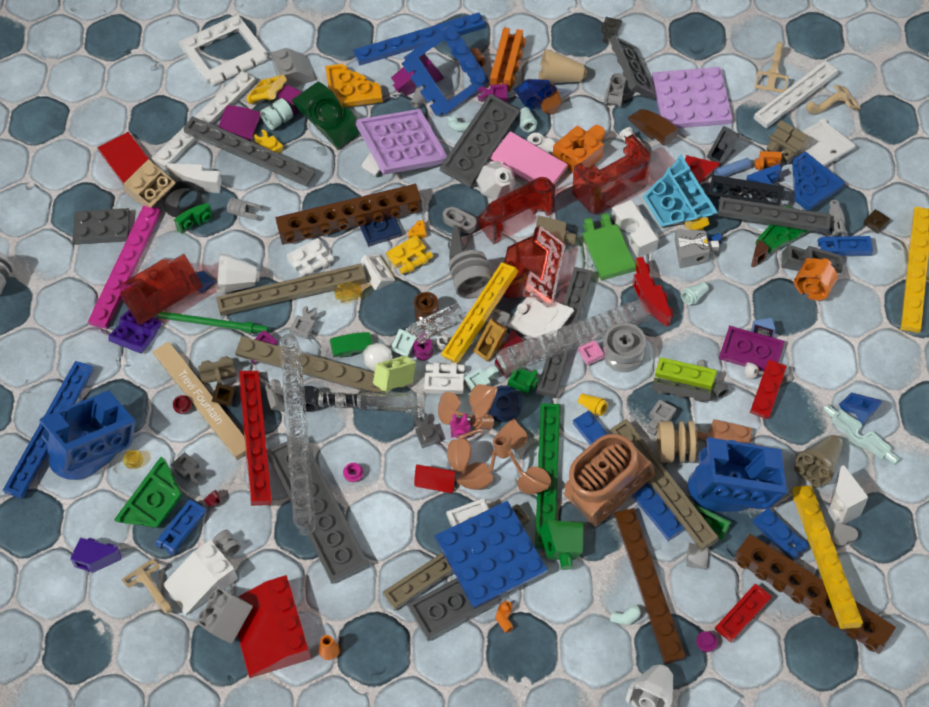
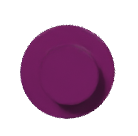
M709 631L701 632L696 639L697 647L703 652L714 651L718 644L717 637Z

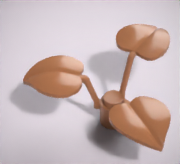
M478 384L472 389L469 403L473 407L472 412L474 415L467 414V418H470V424L475 430L460 435L458 440H451L448 445L447 458L449 464L460 474H465V469L471 457V445L464 438L475 433H481L482 429L490 430L493 427L494 419L492 415L487 413L494 401L497 387ZM445 392L440 397L438 416L443 424L450 425L453 414L462 417L465 414L458 411L461 402L455 393Z
M512 419L493 439L495 450L492 451L490 467L488 468L482 462L472 463L466 467L465 474H460L456 481L461 486L473 490L487 487L493 481V475L490 472L493 471L496 456L502 459L511 457L518 472L522 475L517 481L518 488L525 494H535L548 489L551 486V479L548 473L539 467H530L525 473L522 471L511 449L521 448L527 442V434L517 421Z

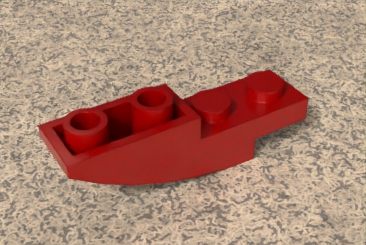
M637 257L635 262L636 274L633 277L635 292L641 303L655 319L666 327L670 326L673 311L671 307H668L667 293L663 292L661 285L655 286L654 278H651L649 275L650 266L648 263H645L644 257Z

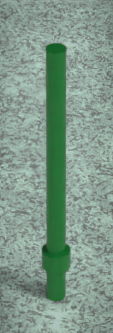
M159 311L158 318L243 330L245 333L251 334L253 332L261 333L263 330L267 333L269 331L268 326L255 325L254 322L246 321L245 323L164 311Z

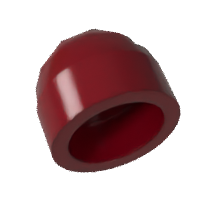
M215 489L203 500L207 505L216 507L217 503L220 504L221 496Z

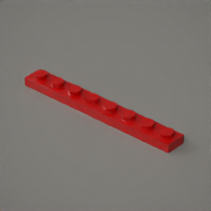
M259 370L239 371L251 506L271 505L272 498Z

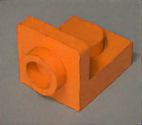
M760 151L759 157L755 158V169L761 171L763 168H769L777 164L780 165L782 153Z

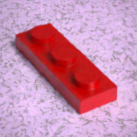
M768 359L749 413L768 420L787 367L786 365Z
M754 584L715 626V630L732 643L767 605L772 596L757 584Z

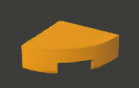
M424 220L417 221L409 229L408 239L415 235L419 239L427 238Z

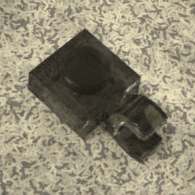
M610 17L605 18L601 27V33L604 36L602 42L609 43L612 35H618L622 26V20Z

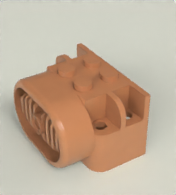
M618 434L604 435L594 441L572 462L569 470V480L565 484L563 495L596 528L655 476L654 467L626 437Z

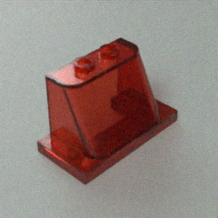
M538 226L535 228L533 236L508 246L504 263L515 267L518 273L503 294V297H533L547 308L553 306L566 245L542 226Z
M181 254L176 258L165 257L121 283L118 287L121 290L119 291L120 296L136 323L140 325L203 287L186 255Z

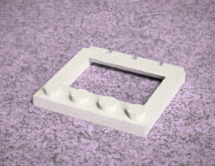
M238 14L179 41L180 47L206 83H211L213 86L223 82V77L229 79L238 75V70L246 71L254 67L253 63L259 65L267 61L266 50ZM231 32H239L252 50L209 70L197 54L198 48L209 46L216 39H224Z

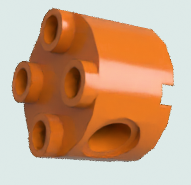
M806 258L794 279V286L802 295L804 293L808 294L807 298L811 300H825L839 276L828 259Z

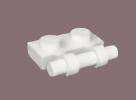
M318 238L286 255L287 260L295 271L300 270V277L312 275L314 271L321 267L325 268L334 261L332 255H328L326 248Z
M440 362L426 364V371H432L433 373H425L424 393L443 394L445 392L463 394L464 374H457V372H464L465 365H457V363L440 364Z

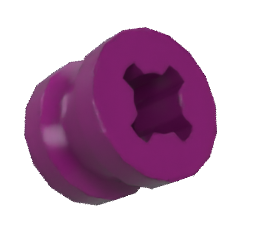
M419 337L414 341V355L418 360L425 361L432 357L433 345L429 338Z

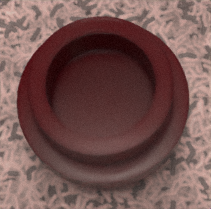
M179 395L173 400V409L178 414H186L190 411L192 401L188 396Z

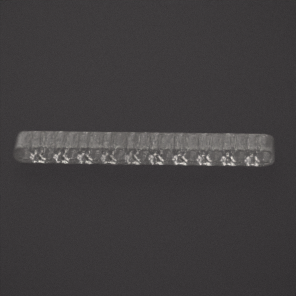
M287 334L280 340L293 521L300 534L308 536L316 529L302 354L296 337L292 334ZM304 466L301 470H297L298 467ZM305 484L303 488H298L300 485ZM307 502L305 506L300 507L302 503ZM304 521H309L306 525L301 526Z

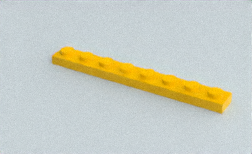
M915 206L913 210L900 330L920 333L929 255L928 208Z
M812 486L792 487L791 494L839 627L840 629L860 628L863 621Z

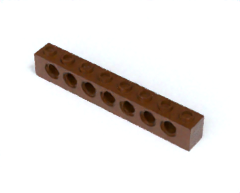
M415 183L277 216L275 219L283 245L337 231H344L372 223L373 220L381 222L384 219L391 218V216L398 218L423 210L422 200Z
M749 534L737 550L734 561L741 568L748 569L754 573L758 579L765 580L771 584L778 592H783L790 596L791 600L795 603L807 607L812 614L827 620L828 624L832 627L840 629L834 610L826 605L831 604L823 580ZM754 558H760L763 562H757ZM773 569H777V570H779L781 573H780V574H776V573H774L772 570H773ZM790 581H796L799 585H793ZM808 593H815L817 597H812ZM855 601L863 624L860 628L841 630L849 638L864 644L865 648L869 651L880 654L896 626ZM863 628H869L872 633L866 632Z

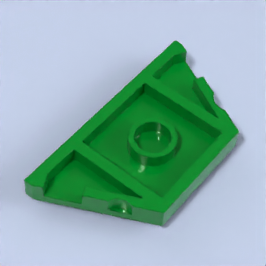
M163 457L158 459L114 520L116 522L159 528L183 496Z

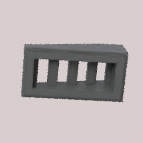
M457 225L453 226L449 261L455 255L464 252Z

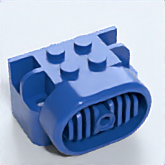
M109 390L40 418L39 421L45 428L42 432V438L48 445L47 451L51 470L61 478L80 480L103 468L117 453L131 445L136 421Z
M708 437L706 439L707 447L703 448L699 453L700 464L691 473L688 480V489L694 501L707 510L717 512H738L749 508L767 509L787 494L782 450L758 446L753 443H740L735 440Z

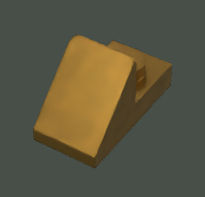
M490 319L473 352L489 362L502 349L505 343L502 340L508 329L495 319Z

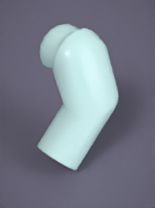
M456 115L448 117L449 127L457 132L465 131L470 122L461 123L457 121Z
M631 605L623 614L612 612L610 622L631 625L640 617V608L637 605Z

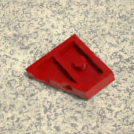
M689 155L685 157L686 163L699 184L707 180L709 175L719 168L718 162Z

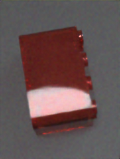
M633 134L625 138L626 147L623 148L625 156L600 170L594 164L591 165V168L584 167L582 163L574 166L572 194L590 213H602L647 186L651 153Z

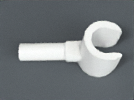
M439 336L437 340L430 339L432 345H436V348L441 351L446 346L441 343H447L448 341L445 336Z

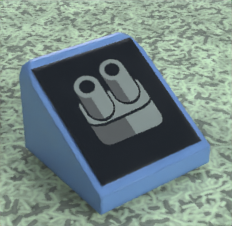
M772 318L754 320L751 332L774 338L775 326Z

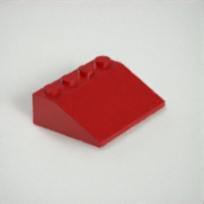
M287 575L265 581L238 596L253 606L237 634L249 679L311 660Z

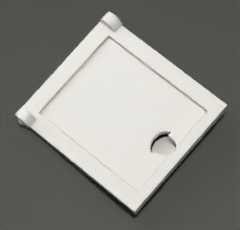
M825 118L802 131L810 139V144L804 152L806 151L823 166L832 161H838L842 155L856 148L854 143L830 126Z
M530 292L523 303L518 305L517 311L511 317L506 327L543 342L545 346H549L574 312V309Z

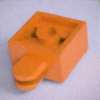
M594 125L588 131H585L580 126H575L553 145V156L568 164L567 169L578 177L582 176L603 157L604 144L602 141L605 139L604 128L600 125Z

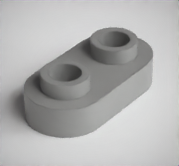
M448 207L443 211V221L445 224L451 227L457 225L459 231L466 234L475 231L476 219L472 215L456 207Z

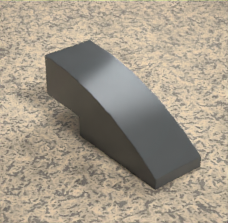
M788 245L782 252V268L799 271L806 258L820 260L825 258L831 261V266L837 273L843 271L842 255L808 246L805 250Z

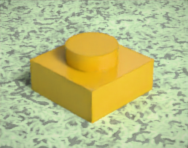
M707 217L684 222L689 230H703L705 226L709 225Z

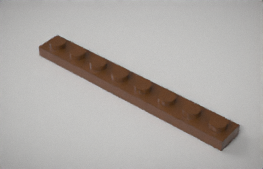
M631 508L615 512L614 517L663 663L666 665L685 660V654L635 509Z

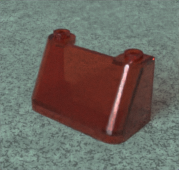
M538 177L489 203L479 213L478 226L494 245L501 241L500 232L504 231L502 223L525 210L530 209L533 214L541 211L546 216L553 214L555 185L547 177Z

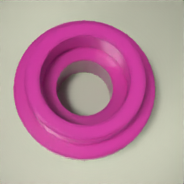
M357 463L347 464L343 470L344 478L349 482L359 481L363 476L362 467ZM351 472L357 473L355 475H350Z

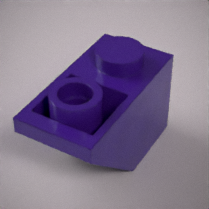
M80 537L70 560L75 568L94 573L120 561L122 555L114 544H102L93 538L85 539Z

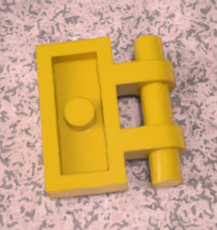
M417 235L385 252L386 257L395 268L402 266L399 268L401 275L414 271V268L421 264L425 265L428 263V260L433 258V254L430 251H426V246Z

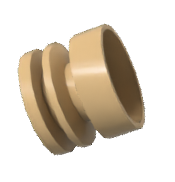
M659 421L657 425V453L660 463H673L675 454H678L680 463H684L685 454L687 455L688 463H694L697 452V433L694 422L687 421L685 430L684 422L679 421L677 430H674L672 421Z

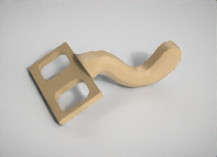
M782 42L776 44L771 68L767 72H757L754 88L780 93L786 91L789 76L781 75L778 71L783 48ZM760 74L769 77L767 86H759L757 84ZM776 78H784L786 80L783 90L774 87Z
M835 84L834 88L837 90V93L819 105L811 101L805 108L808 113L817 114L829 108L836 101H845L849 108L860 110L861 107L845 86Z
M153 558L121 579L128 588L138 582L143 583L161 610L166 614L172 612L171 605L164 599L151 579V573L160 568ZM155 564V566L149 569L148 571H144V569L149 565ZM135 575L138 576L136 579H134V580L131 581L130 583H127V582H126V581H127L128 579H130L131 577H133V576H135Z

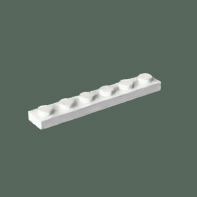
M824 61L755 113L754 119L767 129L835 77L838 69Z

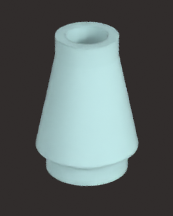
M524 107L520 110V128L524 132H532L536 129L537 121L530 112V109Z
M701 282L684 288L681 293V299L687 305L696 304L709 290L708 285L705 282Z

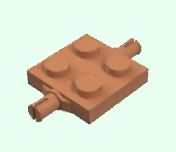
M713 419L708 433L697 430L696 433L697 439L705 441L710 437L722 440H735L740 443H751L752 428Z

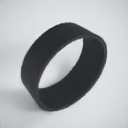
M176 181V184L163 196L164 210L175 218L193 207L202 205V196L198 188L189 181ZM188 188L197 192L194 202L186 207H172L165 201L168 195L177 189Z

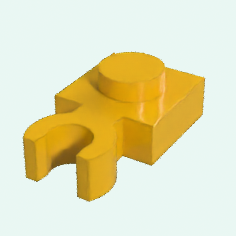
M262 130L263 137L254 135L255 142L258 145L276 153L284 150L283 145L273 135L268 138L265 130Z

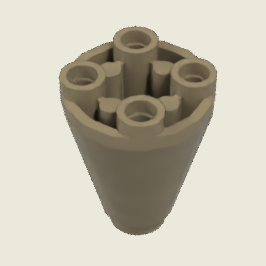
M830 435L799 453L795 460V472L809 481L814 487H820L830 482L843 448L842 439L837 435Z

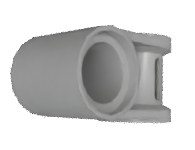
M616 73L611 76L605 93V105L609 103L622 107L626 82L623 74Z

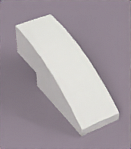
M167 163L169 175L175 181H189L200 191L220 193L222 181L219 171H206L203 165Z

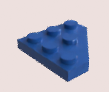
M806 151L793 159L794 201L806 211H810L844 188V181Z

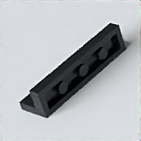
M712 175L708 196L781 206L785 196V187ZM714 188H715V189H721V190H723V191L720 192V193H717V192H713V189H714ZM730 191L739 192V193H741V194L738 195V196H735V195H732V193H731ZM748 194H750V195H756V196H760V197H758V198H756V199H752V198H750V196H749ZM766 197L778 199L777 203L768 201Z

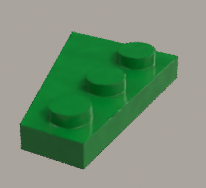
M770 224L758 237L755 245L758 240H761L768 246V253L771 254L810 231Z

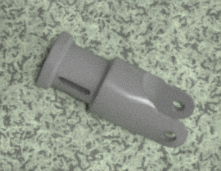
M831 200L829 214H831V237L838 236V233L840 236H848L844 226L846 223L844 213L840 208L839 202Z

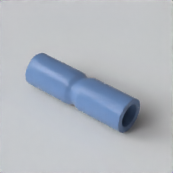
M744 158L732 164L719 167L714 170L715 175L726 177L751 168V161L749 158Z

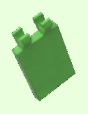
M609 214L601 215L602 220H600L603 228L596 230L591 218L584 219L585 225H583L585 233L582 234V238L600 280L635 272V263L617 224H611Z

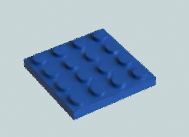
M508 500L435 535L436 542L473 609L548 571Z

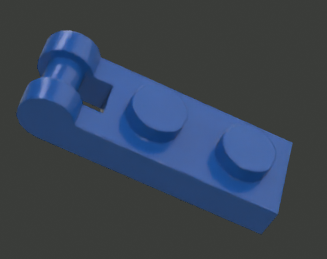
M870 236L820 237L817 240L818 246L822 250L842 256L872 255L873 252Z
M189 499L157 539L156 546L166 549L167 553L174 556L181 544L207 513L206 509ZM170 537L174 538L172 543L168 541Z
M769 508L753 520V524L790 560H796L801 552L809 549L808 543L800 539ZM793 543L795 547L792 548L789 545Z

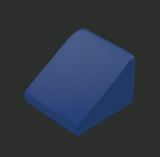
M204 270L188 275L189 282L200 293H203L216 283Z

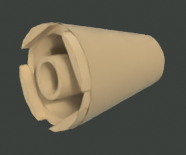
M546 49L542 55L538 81L542 84L581 82L582 79L586 78L587 69L577 61Z

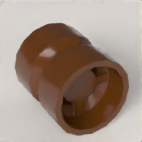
M422 292L414 298L415 319L419 325L428 327L434 325L439 320V305L435 294Z

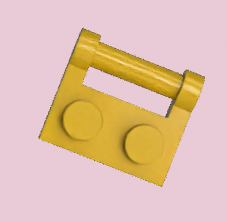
M283 74L262 79L246 96V101L249 104H254L259 100L274 99L276 92L280 91L283 88V84L287 81L286 77Z

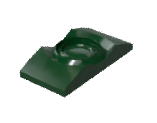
M317 81L292 99V103L337 150L361 134L356 126L357 118L353 112L344 107L333 91L321 82Z

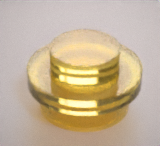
M129 450L123 457V463L129 469H136L143 463V456L137 450Z

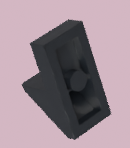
M723 126L706 158L713 162H718L722 166L735 153L736 150L733 147L740 134Z

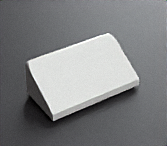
M379 254L363 256L360 263H362L364 273L374 290L381 289L395 282L394 277Z

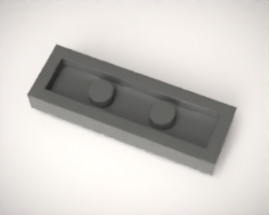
M655 377L652 384V390H656L655 392L658 394L672 393L678 398H686L687 396L694 398L698 402L710 401L712 392L709 389Z

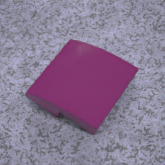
M227 105L218 127L251 141L261 114L245 107Z

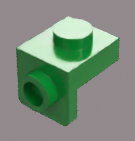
M516 366L507 385L529 394L531 388L535 389L538 384V371L534 369L531 373Z

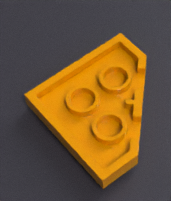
M344 64L325 66L328 88L333 91L344 107L383 102L380 84L372 83L364 75L356 71L352 72Z

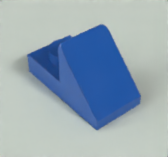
M777 164L747 175L746 180L773 185L780 180L782 168Z
M851 392L839 403V406L843 411L856 414L858 421L863 425L874 415L882 402L875 398Z

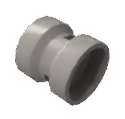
M229 530L219 532L212 541L217 548L221 549L220 552L226 559L234 556L241 548L240 543L237 540H233V535Z

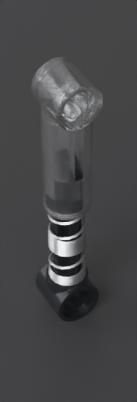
M303 386L300 390L298 407L305 412H314L319 407H324L325 405H329V407L335 405L336 408L354 406L364 411L406 412L412 416H420L425 413L426 393L422 390L413 389L407 393L359 391L358 395H353V393L346 395L343 392L337 394L336 392L334 394L326 392L324 394L317 387Z

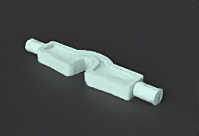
M829 404L824 407L823 411L832 417L831 422L846 432L849 440L855 445L867 448L881 460L887 458L894 465L899 461L900 458L890 451L891 446L885 443L873 431H869L863 436L858 434L862 428L860 421L851 417L842 409L836 411Z

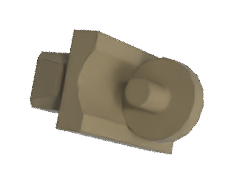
M228 356L221 357L219 361L213 363L209 360L202 361L201 365L198 366L202 384L214 381L222 384V379L236 376L232 358L229 359Z

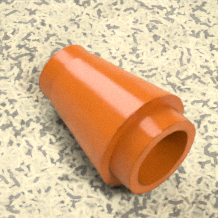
M324 635L320 640L318 650L320 657L325 660L336 658L340 651L339 645L330 635Z

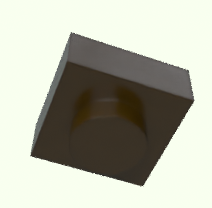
M875 209L864 220L863 224L879 234L889 224L890 218Z

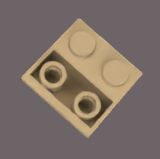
M148 159L124 183V192L137 203L151 208L176 182Z

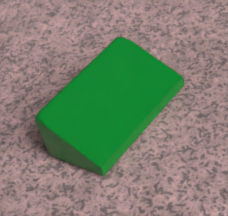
M693 504L718 536V539L723 540L732 521L698 504Z

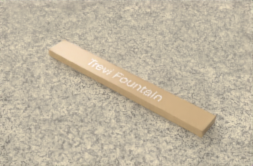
M168 341L153 350L154 356L183 393L191 399L194 407L234 458L238 460L246 454L244 435L218 403L212 402L213 396Z

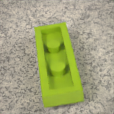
M660 357L655 371V377L712 390L717 375V370L662 357Z

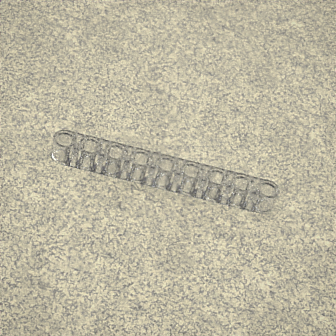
M639 299L502 349L496 354V358L504 373H511L576 349L594 340L603 339L606 331L613 325L630 323L638 326L649 321L653 315L644 300Z

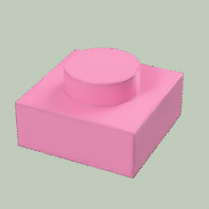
M596 340L578 347V352L587 366L604 359V353Z

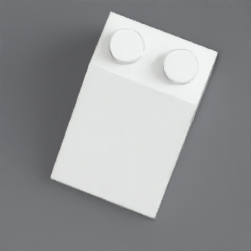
M209 540L196 549L165 581L163 586L187 616L208 601L211 592L217 586L225 589L238 578L232 565L216 545Z

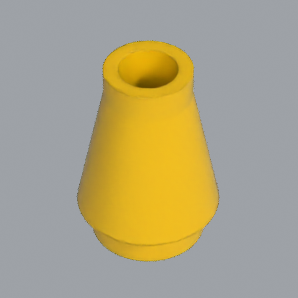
M584 393L578 398V404L585 407L595 416H603L608 408V402L604 398Z

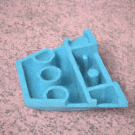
M681 154L677 161L666 170L667 172L661 179L657 180L643 196L661 227L718 214Z

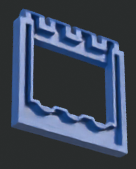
M450 24L404 56L405 61L401 63L407 73L413 71L414 74L410 77L417 88L423 86L420 92L426 102L433 101L430 108L436 116L440 113L442 116L478 91V88L490 82L453 24ZM442 41L448 44L451 49L450 52L454 58H457L461 64V69L467 73L471 85L448 101L419 59L420 56Z

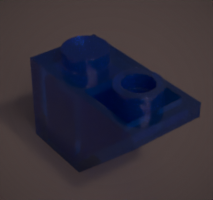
M526 79L514 89L522 104L529 108L530 111L557 90L556 86L549 80Z

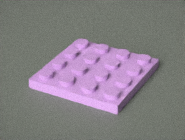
M721 67L652 72L659 115L677 128L732 124V115Z
M421 109L357 119L356 126L383 175L439 165L447 158V154Z

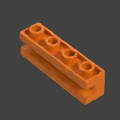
M503 27L490 76V85L507 84L508 92L511 91L512 85L515 86V72L518 73L520 65L518 60H521L523 55L521 48H524L526 43V37H523V30L517 29L514 35L510 34V28Z

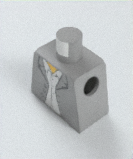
M676 229L674 241L679 268L707 263L710 252L719 251L718 240L708 241L705 231Z

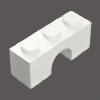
M632 200L612 207L611 219L614 224L618 225L620 231L625 229L635 230V232L630 234L629 246L637 257L657 250L659 237L655 231H652L648 220L643 218L639 207Z

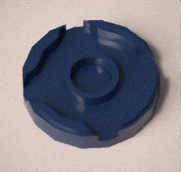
M497 386L498 389L494 401L487 414L492 415L493 419L497 422L511 421L518 417L522 410L521 395L510 386Z

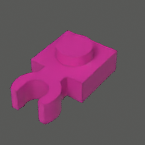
M456 414L452 415V421H450L451 438H458L460 435L470 432V420H467V414H463L461 418L456 417Z

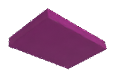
M729 325L719 360L744 367L747 362L753 363L758 366L760 371H764L768 359L779 363L785 341Z

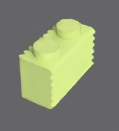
M405 355L376 363L373 384L382 391H391L392 388L405 387L407 384L413 383L416 362Z

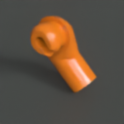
M503 601L498 606L495 615L496 621L505 633H509L514 629L509 621L512 604L509 601Z

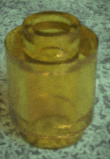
M350 281L337 284V288L334 289L336 300L339 299L340 303L355 300L362 296L359 282Z

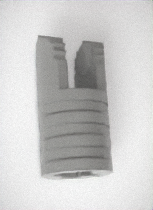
M230 198L227 205V213L258 221L259 216L248 213L249 208L262 210L263 205Z

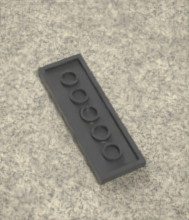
M490 94L440 166L439 171L470 188L480 174L482 167L486 165L518 117L520 110Z

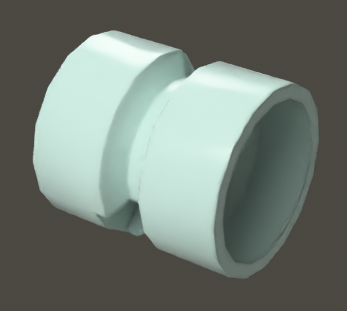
M282 98L274 102L272 107L267 106L260 111L264 123L271 130L279 127L281 122L285 123L293 118L292 109Z

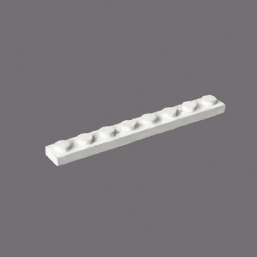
M241 71L195 117L213 125L223 115L227 105H234L256 83L255 78ZM182 128L152 157V162L167 170V163H174L198 139L184 133Z

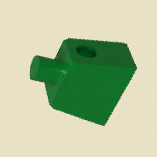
M547 520L539 528L547 557L553 560H560L562 570L572 569V560H575L583 552V522Z

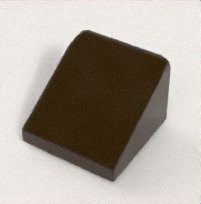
M217 383L212 402L231 407L236 388Z

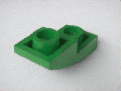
M206 203L193 207L176 217L174 222L177 231L182 234L190 229L194 223L200 227L205 222H208L213 216L210 204Z
M370 332L346 334L330 338L329 340L333 357H348L353 353H363L366 347L372 344Z

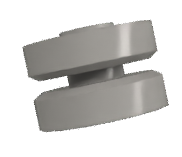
M618 323L611 326L604 336L603 360L608 367L617 372L636 370L642 365L644 360L646 336L640 328L630 323Z

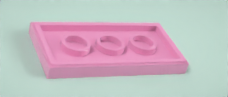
M512 132L508 133L490 157V161L503 162L504 165L511 168L515 176L546 194L550 192L568 168V164Z

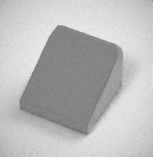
M689 543L686 567L706 570L708 549L701 552L696 544Z

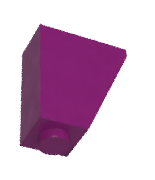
M426 54L419 57L435 83L444 79V76ZM404 67L394 74L391 79L394 81L393 87L398 93L402 91L405 96L415 93L417 86L410 77L414 74L413 71L407 73Z

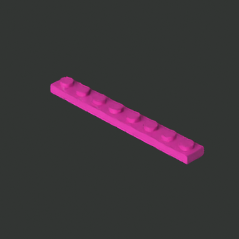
M143 205L88 320L89 325L104 329L108 328L161 215L160 208H149Z

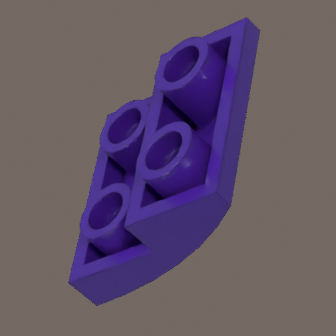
M129 309L119 319V325L108 335L109 341L142 354L157 334L161 321Z

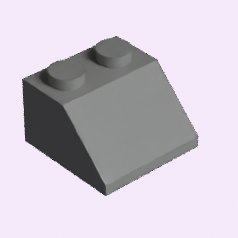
M289 48L270 52L276 75L284 74L287 79L283 84V88L286 85L296 87L315 81L305 54Z

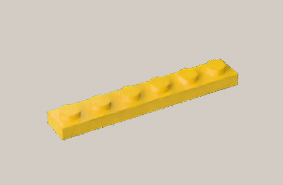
M501 262L441 353L444 359L459 363L518 273L515 267Z

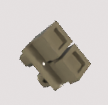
M780 120L773 135L769 136L770 142L766 149L770 152L782 150L781 160L788 164L793 158L804 152L810 144V139L805 133L796 128L794 129L791 125Z

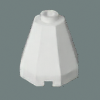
M498 161L483 166L477 178L481 194L494 201L508 197L516 183L511 168Z
M220 253L217 293H227L253 287L255 282H259L260 271H256V266L229 254Z
M664 665L652 666L631 683L625 699L628 704L631 702L633 707H671L673 695L672 672Z

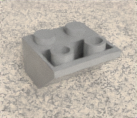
M217 586L211 592L205 609H202L199 613L197 624L209 633L232 644L253 606Z

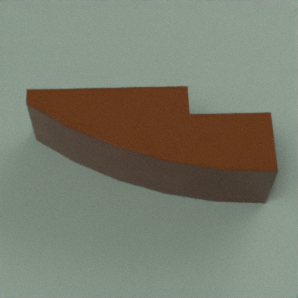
M640 109L628 117V120L650 140L655 138L663 146L677 138L678 128L654 112Z

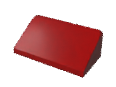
M416 465L415 487L453 493L456 483L455 471Z

